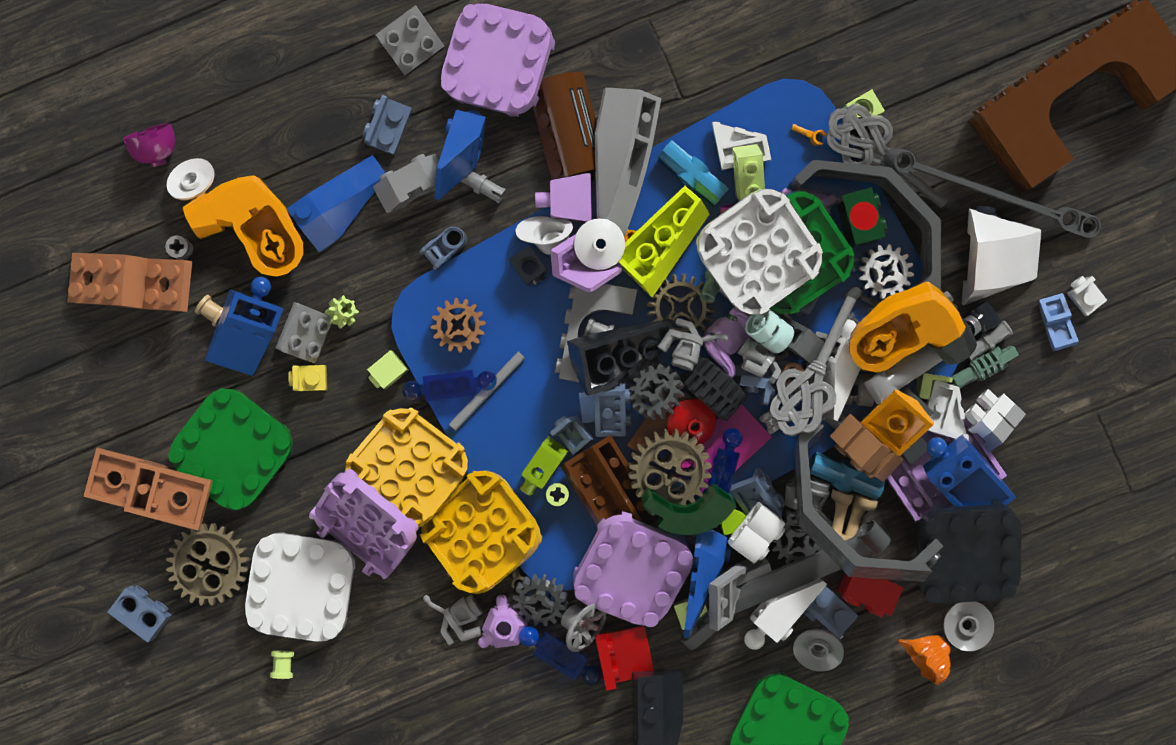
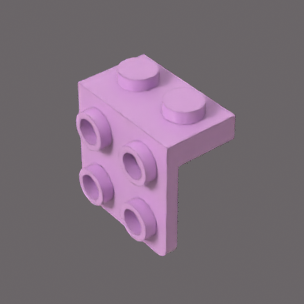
M576 234L550 250L553 276L586 292L596 290L622 272V265L618 263L604 270H595L585 266L575 253L574 239Z

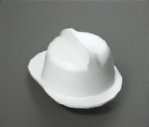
M535 216L523 220L517 225L515 231L520 240L533 243L542 253L551 255V249L569 239L573 225L569 220Z

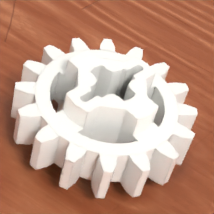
M888 244L885 250H883L881 245L876 246V253L870 249L867 251L869 258H861V262L865 265L858 267V271L863 272V276L859 277L858 280L866 282L863 286L864 290L872 289L870 296L873 297L879 293L880 299H885L886 294L891 296L895 294V291L897 293L904 291L902 286L909 287L911 285L907 278L914 276V273L908 272V268L912 267L913 263H906L905 260L909 255L901 256L900 247L892 251L891 244ZM879 256H888L884 262L875 260ZM897 263L900 264L902 274L898 272ZM889 265L888 273L891 275L883 278V271L880 269ZM869 270L873 272L874 282L871 280ZM887 282L897 284L893 288H883Z

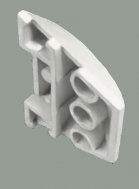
M969 209L967 233L971 236L968 277L967 280L963 281V306L1037 278L1041 229Z

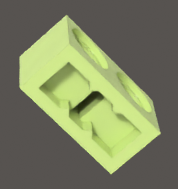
M757 144L732 148L735 195L738 201H741L757 190L765 189L763 154Z

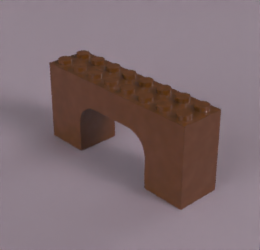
M1137 0L1132 1L1096 28H1093L1080 39L1042 63L1034 72L1032 70L1013 84L1015 89L1010 85L993 98L994 103L990 99L972 112L975 117L969 120V123L1019 195L1033 188L1074 160L1052 128L1049 119L1050 107L1055 98L1074 84L1094 72L1111 73L1122 82L1141 111L1176 89V38L1149 0H1143L1140 3Z

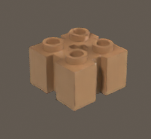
M849 414L830 435L837 443L834 447L843 456H847L851 460L850 463L858 471L863 472L870 479L876 477L884 482L904 460L864 427L861 421L852 414Z

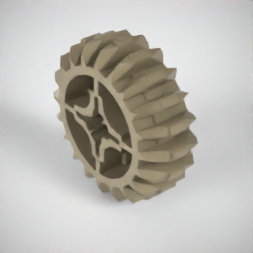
M673 274L671 276L672 283L670 284L665 279L663 282L665 287L662 288L660 286L657 290L659 292L658 295L655 294L652 298L655 299V302H647L646 304L647 307L654 308V311L647 313V317L655 316L656 319L652 322L663 320L660 314V301L663 297L671 307V312L666 319H671L672 323L676 318L682 317L692 322L696 329L699 328L705 332L707 328L702 322H712V319L707 317L706 313L713 314L715 310L707 308V305L714 303V301L706 302L700 298V289L704 286V283L700 282L697 287L693 285L696 280L694 276L691 277L689 283L685 282L686 274L681 275V281H677V276ZM678 287L691 290L684 298H677L668 292ZM696 296L701 304L699 319L690 309V303ZM689 298L684 308L687 309V312L685 314L680 312L672 318L671 316L675 312L674 309H676L674 302L681 304ZM672 327L673 330L680 332H691L688 328L679 329Z

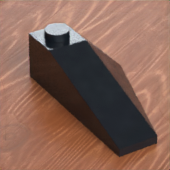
M671 319L593 333L567 341L571 366L585 394L589 396L613 388L618 384L617 381L627 374H633L637 371V367L661 354L663 351L658 348V345L669 329H672Z

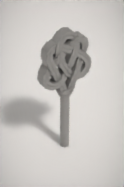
M852 104L847 109H836L830 113L828 118L829 130L826 134L827 143L834 151L841 154L844 163L870 165L874 161L878 165L886 167L883 159L886 151L890 149L886 144L891 140L893 128L888 119L881 115H871L867 108L860 104ZM842 119V123L837 124V121ZM877 125H880L884 128L882 135L880 134ZM864 126H868L873 138H869ZM856 129L859 136L850 134V130ZM849 144H852V145H855V146H859V147H863V148L852 147V146H849ZM878 147L881 154L876 151H873L872 148ZM851 157H857L862 159L856 161L852 160ZM895 171L940 208L947 203L945 198L911 171L907 173Z
M846 297L817 359L810 363L804 372L797 369L785 370L778 377L776 383L778 394L772 400L770 411L772 417L777 420L780 430L786 436H796L801 433L810 434L817 431L821 425L823 415L830 412L836 404V392L830 384L823 381L827 368L825 364L856 302L852 297ZM815 375L814 383L809 385L808 381ZM789 379H794L789 385L786 386V382ZM801 387V390L789 399V397ZM823 391L828 395V400L824 404ZM812 394H814V408H811ZM802 401V410L796 411L795 407ZM786 422H793L795 426L789 427Z

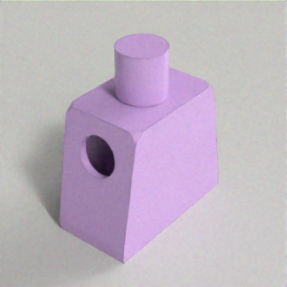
M590 173L551 180L550 192H535L536 208L551 207V218L564 219L582 224L590 221Z

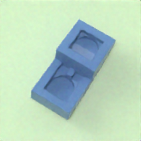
M1061 293L1040 299L1038 301L1052 350L1057 351L1077 345L1079 340L1070 320L1072 314L1064 294Z

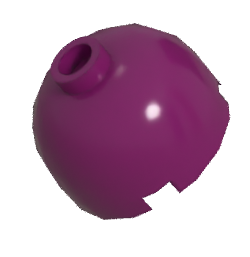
M169 123L146 128L145 131L140 133L137 131L123 138L130 156L139 163H151L152 167L165 164V158L173 153L176 145L175 134L172 125Z

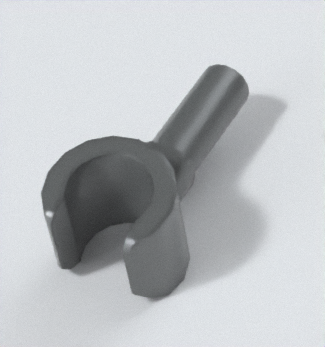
M850 287L844 294L845 297L854 298L856 302L860 299L873 307L879 304V302L867 297L857 287Z

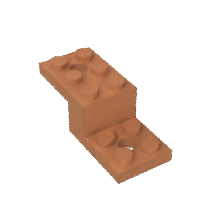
M72 253L67 302L111 305L132 309L187 312L192 261L147 259L119 254ZM93 275V280L90 283V276ZM169 280L170 285L168 290H166V283Z
M96 448L83 497L125 507L124 511L200 530L213 480L171 470V466ZM114 471L118 472L122 477L121 483L117 486L111 484L109 479L110 474ZM178 492H184L187 496V503L184 506H179L175 503L174 498Z

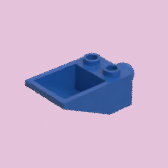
M456 110L453 119H448L445 133L448 135L436 170L434 199L440 200L477 166L483 146L486 117L481 116L476 110H469L467 112Z
M257 277L251 282L252 296L229 290L205 361L251 376L254 375L275 333L283 308L262 300V297L268 295L271 290L269 280L264 277ZM237 301H241V307L235 309ZM259 309L265 310L263 317H258L260 315Z
M963 434L948 446L942 438L938 437L932 438L928 442L927 452L933 458L923 465L928 479L955 507L991 505V500L1001 501L1002 504L1008 505L1016 498L1014 493Z

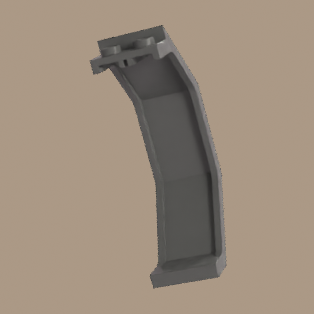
M812 160L789 183L791 188L797 191L808 179L819 176L874 183L880 186L921 230L922 277L913 287L924 282H930L941 290V219L891 167Z
M821 424L817 431L810 434L801 433L794 448L798 525L848 577L924 582L933 572L930 568L941 557L938 552L942 549L943 545L937 539L911 561L866 558L858 555L815 511L812 503L808 450L819 441L824 426Z

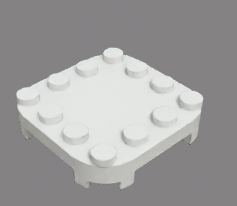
M760 189L749 194L708 223L696 239L697 252L700 259L733 306L748 314H763L769 311L770 307L810 279L813 280L819 273L818 271L822 263L823 251L820 244L815 241L790 204V200L783 193L772 189Z
M274 533L262 538L255 548L251 564L245 603L248 625L265 634L310 641H327L336 637L345 627L348 619L347 612L355 569V559L351 551L344 544L336 540L286 533Z

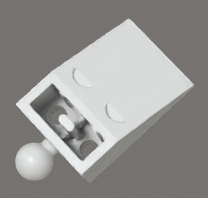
M847 319L825 364L827 368L823 381L830 384L836 392V404L830 412L823 416L838 421L861 369L854 363L849 352L848 340L850 339L851 332L856 327V323L850 319ZM816 332V335L825 342L828 334ZM815 375L808 381L809 385L814 383ZM823 391L824 404L828 400V395ZM814 394L811 395V408H814Z
M819 578L760 603L749 616L758 628L746 633L745 644L747 647L753 650L760 649L764 645V636L766 634L777 643L780 639L786 640L793 631L791 626L827 584Z

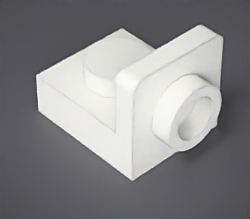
M1093 276L1079 277L1071 283L1072 289L1067 292L1084 316H1088L1107 301L1093 283L1095 281Z

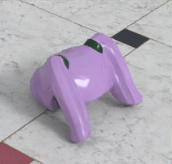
M736 307L727 316L717 319L704 332L702 337L716 334L728 336V341L716 339L704 342L703 345L712 359L723 368L724 372L731 379L734 377L736 369L729 356L736 353L748 337L755 340L745 330L747 320L751 315L738 310Z

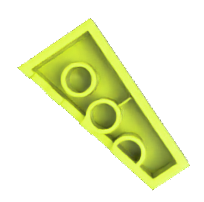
M684 186L625 242L624 253L617 263L622 265V270L652 298L709 216V212L702 200Z

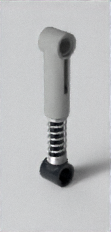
M988 300L966 313L967 317L964 318L973 335L977 333L982 334L1001 322V319ZM927 343L924 347L907 355L888 370L873 375L863 384L878 405L895 389L899 391L943 360Z

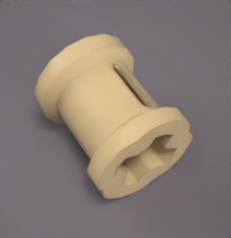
M206 295L197 305L195 313L197 315L202 314L216 327L223 308L213 302L211 296Z

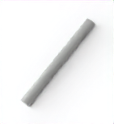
M517 352L449 425L454 430H457L516 369L525 357Z

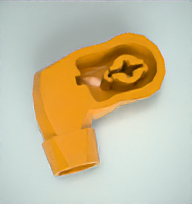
M256 176L240 177L220 184L206 194L204 192L183 206L185 217L199 239L225 231V227H233L237 237L244 244L253 267L261 274L275 277L288 274L298 266L303 256V241L286 207L266 184Z

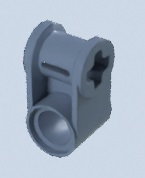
M449 227L439 236L428 242L419 253L427 257L433 265V270L436 271L443 263L451 260L455 254L465 247L467 236L460 228ZM453 232H458L461 235V241L457 245L449 243V236Z

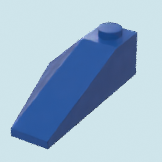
M372 155L308 193L286 209L320 253L343 236L345 230L355 220L366 202L374 195L375 190L373 186L381 181L379 177L385 172Z
M712 529L697 534L684 638L690 637L709 599V583L721 575L724 561H730L731 547L726 546L727 537Z

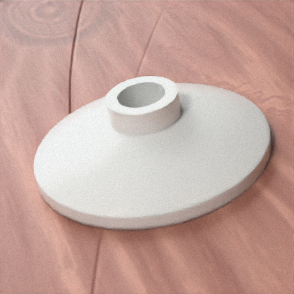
M204 159L187 160L179 164L170 173L167 180V190L175 199H194L211 186L214 180V169Z
M593 219L583 224L577 231L574 239V249L578 259L585 266L595 270H604L614 266L621 259L625 250V239L622 231L615 223L606 219ZM598 239L604 240L605 247L603 249L597 248L596 241Z

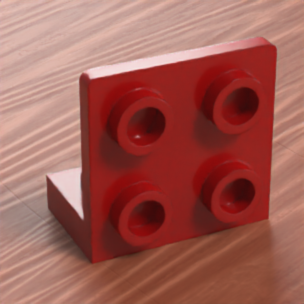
M641 625L595 635L606 691L617 689V682L632 680L633 671H654L645 626Z

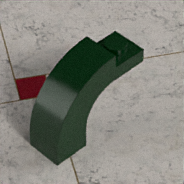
M714 483L711 484L700 499L687 505L673 504L649 488H646L641 495L643 508L649 514L656 516L658 527L679 535H695L709 531L726 520L737 507L733 496Z

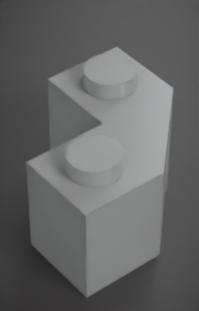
M424 154L416 156L411 160L410 164L395 172L388 171L379 177L381 181L374 185L373 188L386 213L401 209L417 197L435 191L436 170L439 162L436 154L427 157Z

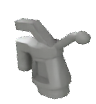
M677 318L675 324L690 329L692 334L669 329L658 345V348L666 353L675 339L680 340L672 353L673 359L671 364L680 369L693 371L694 366L698 364L700 348L703 343L716 339L728 341V336L716 334L701 338L692 322Z
M748 337L738 354L744 360L742 369L760 378L763 377L770 367L773 374L769 381L774 384L781 373L776 360L786 358L789 352L784 350L781 355H775L762 346L760 342Z
M810 478L813 507L832 526L833 522L822 512V506L830 494V484L824 480ZM793 483L786 484L785 505L797 509V499H795L796 484ZM786 510V513L788 512L791 517L794 516L795 512Z
M425 595L423 597L424 602L429 607L444 614L441 634L448 645L454 643V639L447 630L448 623L462 642L482 636L480 626L465 631L461 627V625L477 620V617L483 614L473 595L462 597L453 606L446 609L432 603L429 596Z

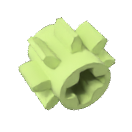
M344 295L338 301L333 298L329 302L330 308L325 311V314H328L330 319L329 323L338 325L339 329L346 324L349 326L355 322L353 317L359 313L358 310H355L354 300L345 299Z

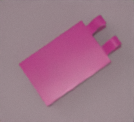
M743 405L736 410L728 421L717 418L712 436L703 443L705 448L701 453H708L709 458L705 462H710L712 468L705 470L712 476L709 479H704L708 486L714 483L719 487L772 438ZM683 460L681 463V467H690L692 465L693 460ZM703 487L700 488L701 492H703L706 489Z

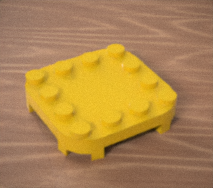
M411 407L409 409H390L383 415L382 420L354 453L350 454L346 461V470L351 469L356 472L361 480L374 487L383 498L395 504L398 510L407 518L414 520L419 527H422L432 519L462 482L467 471L468 459L464 447L459 442L456 444L419 416V411Z
M473 471L466 475L468 478L454 490L432 519L422 526V534H420L423 543L428 544L454 582L452 584L459 590L474 594L485 593L495 587L530 558L542 542L540 528L520 498L503 477L489 471Z

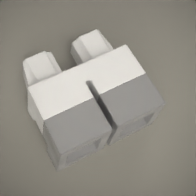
M987 389L976 399L985 410L983 411L975 403L964 415L972 423L968 431L978 433L985 441L982 446L990 452L1007 439L1026 414L1005 394L997 398Z

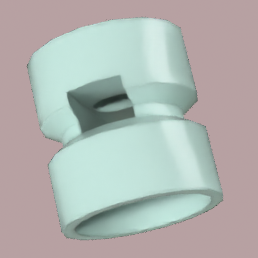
M770 309L763 314H751L745 326L746 333L772 353H780L786 349L794 336L793 327L779 318Z

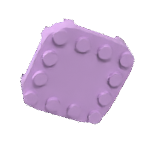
M490 4L466 5L456 22L441 74L442 88L449 96L462 104L466 103L506 113L509 116L519 117V114L528 111L532 106H536L539 100L537 94L550 51L554 50L555 40L550 28L541 18L531 14Z
M347 469L344 473H339L324 488L325 491L317 505L310 512L309 518L314 519L320 528L316 533L322 539L328 533L331 534L366 563L362 570L363 573L368 576L376 573L381 575L383 579H386L401 563L415 543L416 531L419 529V526L414 520L407 518L399 511L395 504L383 498L374 487L361 480L356 472Z
M622 512V515L612 516L606 520L603 518L597 525L598 531L581 563L574 569L575 596L586 605L596 604L598 610L634 624L654 627L668 612L693 565L691 548L684 536L679 534L673 535L633 519L631 513Z

